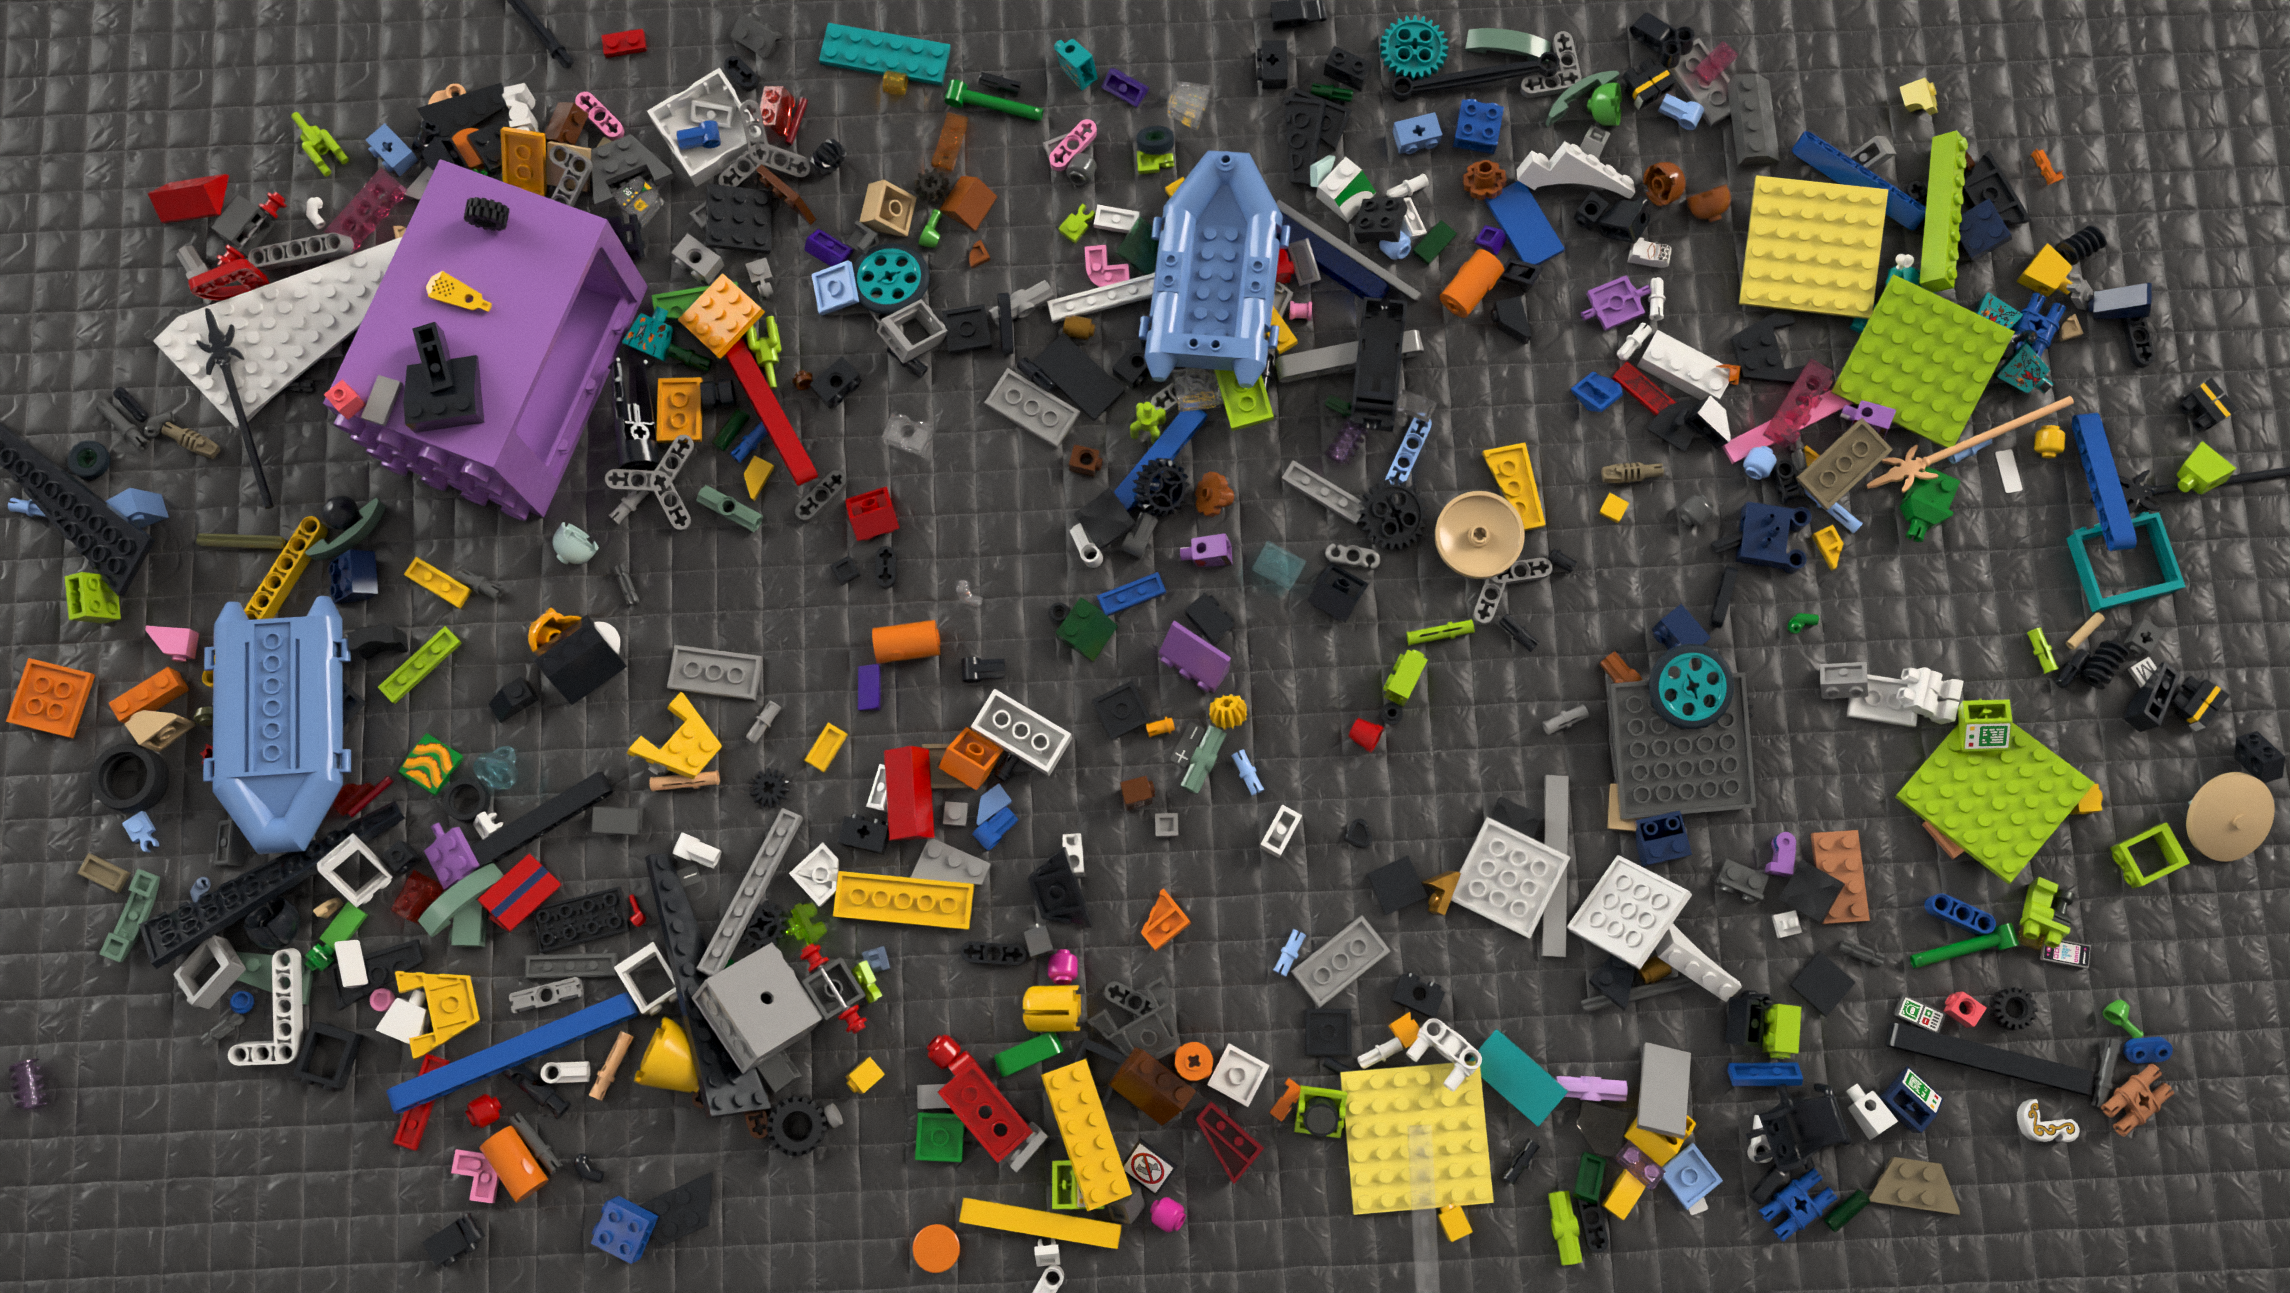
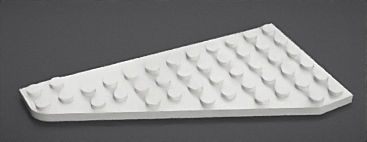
M402 237L178 316L153 341L234 427L240 430L222 369L219 364L215 363L211 375H206V363L211 353L203 351L196 342V340L210 345V348L212 347L208 339L209 329L205 309L211 310L218 328L223 332L224 336L228 332L229 325H234L235 334L230 347L239 350L244 356V360L231 355L229 352L228 356L231 357L229 363L231 364V371L247 422H249L274 396L360 327Z

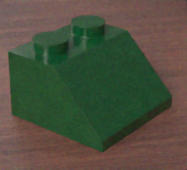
M1080 597L1057 630L1056 637L1079 654L1094 662L1118 625L1099 608Z

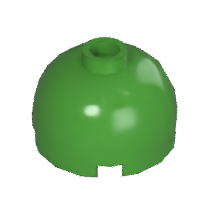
M1603 84L1595 89L1592 99H1588V112H1592V116L1597 123L1604 126L1620 124L1622 109H1619L1620 102H1622L1620 84Z

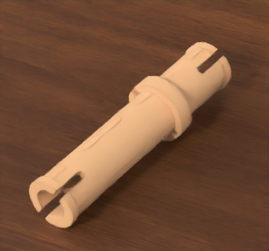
M718 770L701 772L694 780L683 775L650 777L651 791L686 787L699 789L700 786L719 785L720 783Z
M620 1031L604 1066L597 1073L598 1077L589 1093L590 1096L601 1101L603 1100L608 1087L615 1080L616 1071L634 1038L633 1036Z

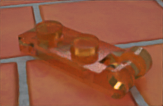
M947 113L939 142L932 158V167L938 168L940 166L944 167L947 171H953L968 125V117ZM943 155L949 156V158H948V159H944V158H942V156H943Z

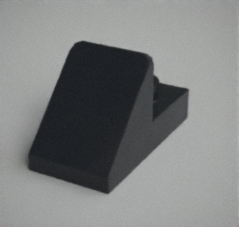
M1509 258L1504 265V273L1500 278L1504 281L1518 284L1524 293H1527L1541 274L1543 267Z

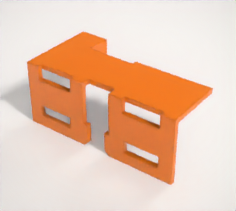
M2036 148L2031 157L2034 158L2037 167L2041 168V174L2045 177L2047 185L2064 179L2062 175L2063 170L2056 174L2044 150L2038 151Z
M1730 364L1716 366L1729 368L1728 381H1735L1730 384L1738 385L1741 366Z
M1290 1078L1284 1083L1289 1087L1283 1097H1280L1269 1112L1281 1122L1292 1109V1107H1289L1292 1102L1295 1104L1299 1099L1300 1086Z

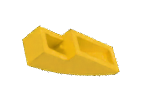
M1639 1149L1635 1153L1636 1162L1627 1164L1613 1184L1612 1190L1601 1204V1206L1620 1220H1624L1649 1182L1644 1177V1168L1652 1167L1654 1170L1657 1168V1165L1650 1161Z

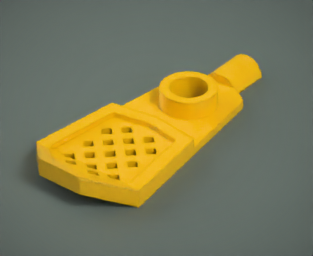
M444 271L432 276L426 286L428 297L433 300L472 311L481 308L489 312L492 307V303L483 300L481 293ZM472 296V297H473V301L470 302V303H467V302H466V299H467L468 297Z

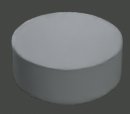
M831 1103L824 1108L826 1119L832 1127L836 1128L843 1124L842 1116L835 1104Z

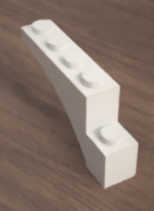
M1565 141L1550 160L1542 153L1537 154L1531 151L1517 169V180L1533 190L1545 185L1576 183L1602 187L1617 192L1629 199L1635 194L1634 182L1629 176H1622L1612 166H1605L1594 155H1587L1577 145H1570Z
M1673 923L1655 947L1658 958L1725 1002L1742 988L1740 981L1709 959Z

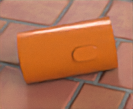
M1483 249L1476 250L1440 294L1439 298L1442 304L1453 314L1461 318L1468 317L1486 293L1494 287L1496 281L1504 273V267L1488 251Z
M935 620L872 629L873 647L877 664L940 655V636Z
M1190 1042L1176 1050L1174 1054L1175 1069L1182 1079L1188 1082H1197L1204 1078L1207 1079L1211 1075L1213 1057L1211 1051L1205 1045L1199 1042Z
M508 1126L495 1133L479 1147L516 1203L531 1196L549 1181L513 1126Z

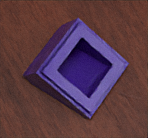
M1485 225L1474 242L1488 252L1497 255L1507 241L1503 230Z

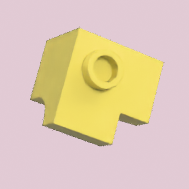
M1924 77L1900 87L1904 105L1909 112L1923 109L1929 116L1938 113L1936 107L1938 105L1935 98L1937 93L1933 82L1929 83Z

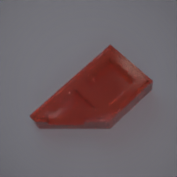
M370 782L362 785L346 784L341 788L333 805L338 813L344 816L374 790L375 786Z

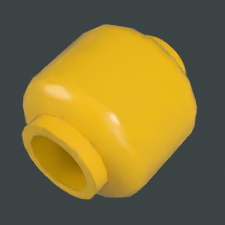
M2045 425L2036 431L2034 450L2042 454V458H2056V454L2064 451L2065 432L2060 430L2059 426Z

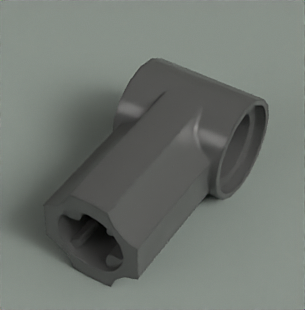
M1141 512L1136 521L1137 525L1133 527L1131 533L1127 534L1121 550L1142 559L1158 519L1150 514Z

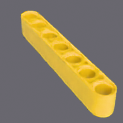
M963 1198L959 1222L1114 1249H1118L1122 1227L1121 1224L970 1198Z

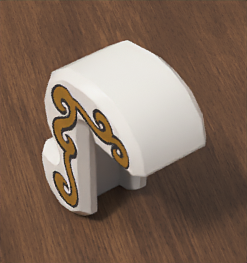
M2028 1099L2022 1102L2018 1108V1125L2022 1134L2029 1140L2047 1142L2055 1138L2057 1142H2071L2079 1135V1127L2072 1119L2040 1122V1112L2036 1099Z

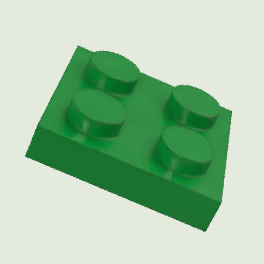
M918 1112L915 1160L962 1162L965 1124L956 1114Z

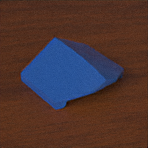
M1591 372L1571 388V392L1588 411L1595 412L1604 411L1623 395L1619 383L1611 378L1600 376L1596 372Z

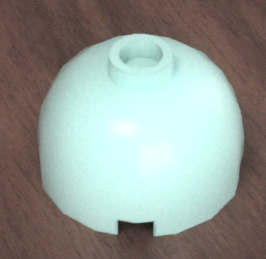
M562 522L552 541L554 550L558 554L557 558L565 564L569 562L572 564H583L593 557L599 547L595 541L593 544L589 543L586 538L590 536L574 525L568 524L565 527V522Z

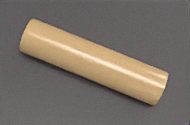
M2096 612L2066 642V645L2070 649L2075 650L2105 620L2104 616Z

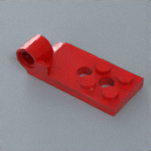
M965 1050L948 1065L955 1077L937 1093L994 1160L999 1163L1029 1137L1033 1130L990 1081L975 1059ZM984 1105L992 1109V1114L987 1118L981 1117L978 1113L980 1107ZM1003 1123L1007 1126V1131L1004 1135L995 1134L994 1127L996 1124Z

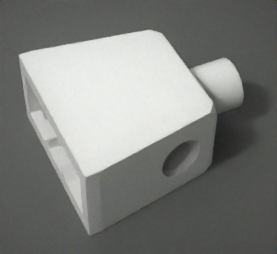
M414 990L409 1001L402 998L395 999L377 1026L376 1031L410 1044L409 1038L427 1034L431 1016L429 1009L422 1006L426 993Z
M1858 1084L1846 1091L1854 1102L1848 1109L1869 1140L1898 1122L1874 1091L1866 1095Z

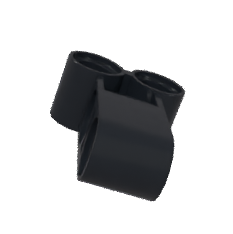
M1644 13L1629 29L1631 35L1636 40L1661 55L1660 62L1668 69L1678 66L1680 55L1689 54L1693 48L1695 33L1692 28L1683 26L1676 30L1650 13Z

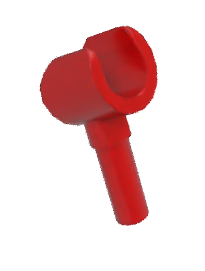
M632 894L628 897L635 914L630 917V920L635 926L640 927L646 922L647 918L638 907L635 896Z

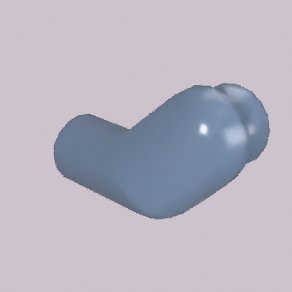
M200 877L194 883L190 891L193 902H198L199 895L209 890L211 883L207 877Z

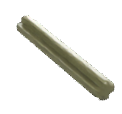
M199 533L196 540L200 546L283 549L285 547V538L282 536Z

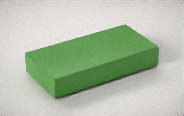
M348 901L319 939L335 950V942L349 941L368 914L360 908H356Z

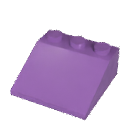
M1176 621L1172 623L1159 651L1160 661L1169 668L1174 666L1180 670L1179 674L1187 680L1192 678L1198 682L1197 686L1205 692L1210 690L1215 693L1229 672L1231 661L1229 656Z

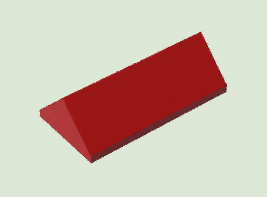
M220 174L170 182L147 194L160 221L163 223L221 215L229 175Z
M906 746L885 750L884 763L889 841L934 839L929 749Z

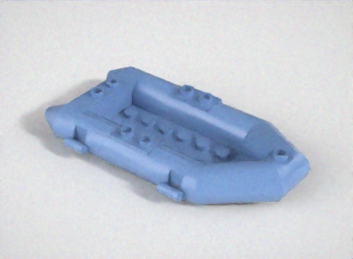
M1208 150L1166 202L1162 218L1154 217L1151 239L1158 240L1159 246L1150 316L1141 317L1138 337L1141 340H1146L1144 358L1154 381L1164 382L1175 367L1234 371L1241 387L1252 388L1266 368L1268 349H1277L1279 326H1271L1279 249L1288 248L1291 227L1288 225L1282 226L1283 215L1250 153ZM1162 224H1164V230H1163V231H1161V225H1162ZM1279 232H1281V240H1280V242H1279V240L1277 239V234H1278ZM1149 323H1152L1151 330L1148 331ZM1268 332H1270L1269 343L1265 339Z
M328 596L317 597L305 617L249 620L239 602H227L214 623V647L204 648V670L213 671V758H205L203 761V782H213V793L258 854L306 851L343 786V773H351V750L343 749V662L351 661V651L349 650L348 639H343V619L331 597Z

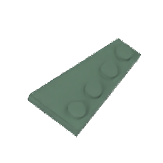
M236 952L246 967V970L237 980L273 993V955ZM284 956V962L288 965L290 957ZM301 958L302 1004L309 1005L314 971L305 965L309 959ZM285 977L284 984L289 988L291 982L288 977Z

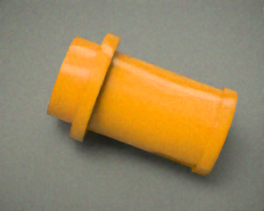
M1166 716L1164 720L1146 723L1149 738L1167 732L1171 734V731L1175 730L1172 717L1167 718Z

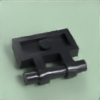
M637 214L628 215L630 223H624L623 215L602 217L608 220L630 258V250H635L637 258L645 257V242L641 238L640 229H642L641 222H638ZM626 231H632L633 242H628Z

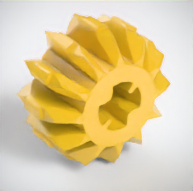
M1233 694L1229 696L1223 695L1221 698H1215L1214 702L1210 703L1209 716L1216 728L1223 727L1226 730L1228 727L1234 729V726H1241L1242 722L1246 720L1247 707L1240 696L1234 697Z

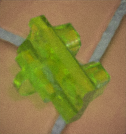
M798 903L794 905V909L791 910L794 918L788 920L791 928L786 931L787 935L795 934L798 941L805 938L808 945L812 943L815 945L818 939L827 933V929L822 921L812 926L809 918L817 915L814 903L805 905Z

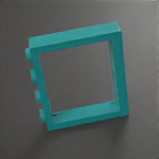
M2142 512L2135 515L2136 518L2131 520L2134 528L2146 526L2166 582L2163 584L2102 599L2083 544L2085 540L2104 536L2100 523L2094 525L2092 529L2087 530V527L2073 530L2074 534L2066 538L2092 613L2174 593L2186 587L2159 512L2153 514Z

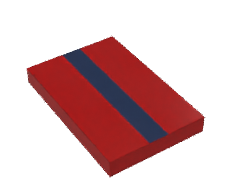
M529 853L480 896L477 901L510 933L555 893L562 884Z

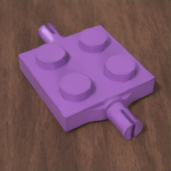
M1627 275L1589 290L1586 295L1592 308L1581 312V317L1585 321L1596 316L1604 331H1607L1643 316L1645 311L1641 305L1640 297L1651 294V289H1649L1648 285L1636 289L1630 283Z
M436 823L431 826L436 840L424 852L445 890L470 875L480 865L460 827L452 828L445 834L440 823Z

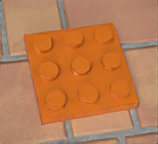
M28 658L6 722L74 738L95 675Z

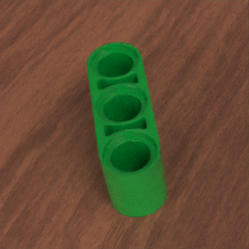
M1047 1032L995 1055L994 1059L1002 1078L1058 1055L1064 1052L1057 1033Z

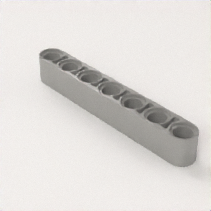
M1419 330L1404 331L1401 359L1421 355L1424 349ZM1364 340L1362 342L1361 350H1364L1365 347ZM1358 341L1276 358L1274 362L1279 382H1291L1355 369ZM1397 344L1395 345V354H1398Z

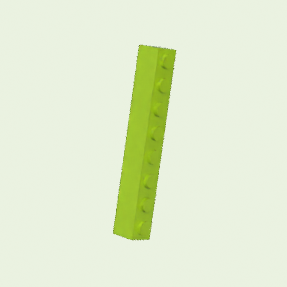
M1957 130L1932 137L1919 281L1924 289L1932 293L1954 288L1955 279L1957 278L1956 260L1959 258L1957 248L1960 241L1959 224L1962 221L1960 212L1961 205L1963 204L1962 188L1965 185V152L1968 149L1966 138L1962 137Z

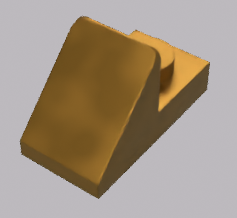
M1446 871L1421 882L1435 889V893L1429 899V912L1435 915L1446 914L1460 878V872Z

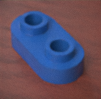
M2163 1037L2134 1038L2128 1040L2123 1046L2124 1056L2132 1063L2163 1062L2169 1059L2173 1052L2172 1045Z

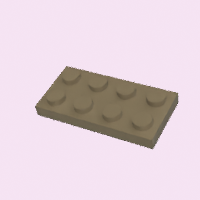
M1860 418L1795 479L1825 510H1828L1893 449L1863 418Z

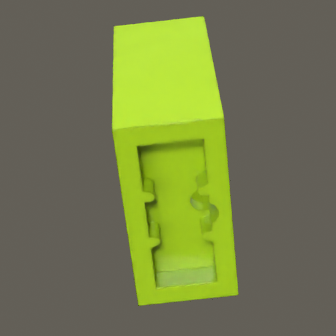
M2167 822L2156 825L2110 847L2114 861L2120 865L2124 872L2123 877L2132 888L2146 885L2190 863ZM2153 835L2169 866L2143 877L2127 847Z

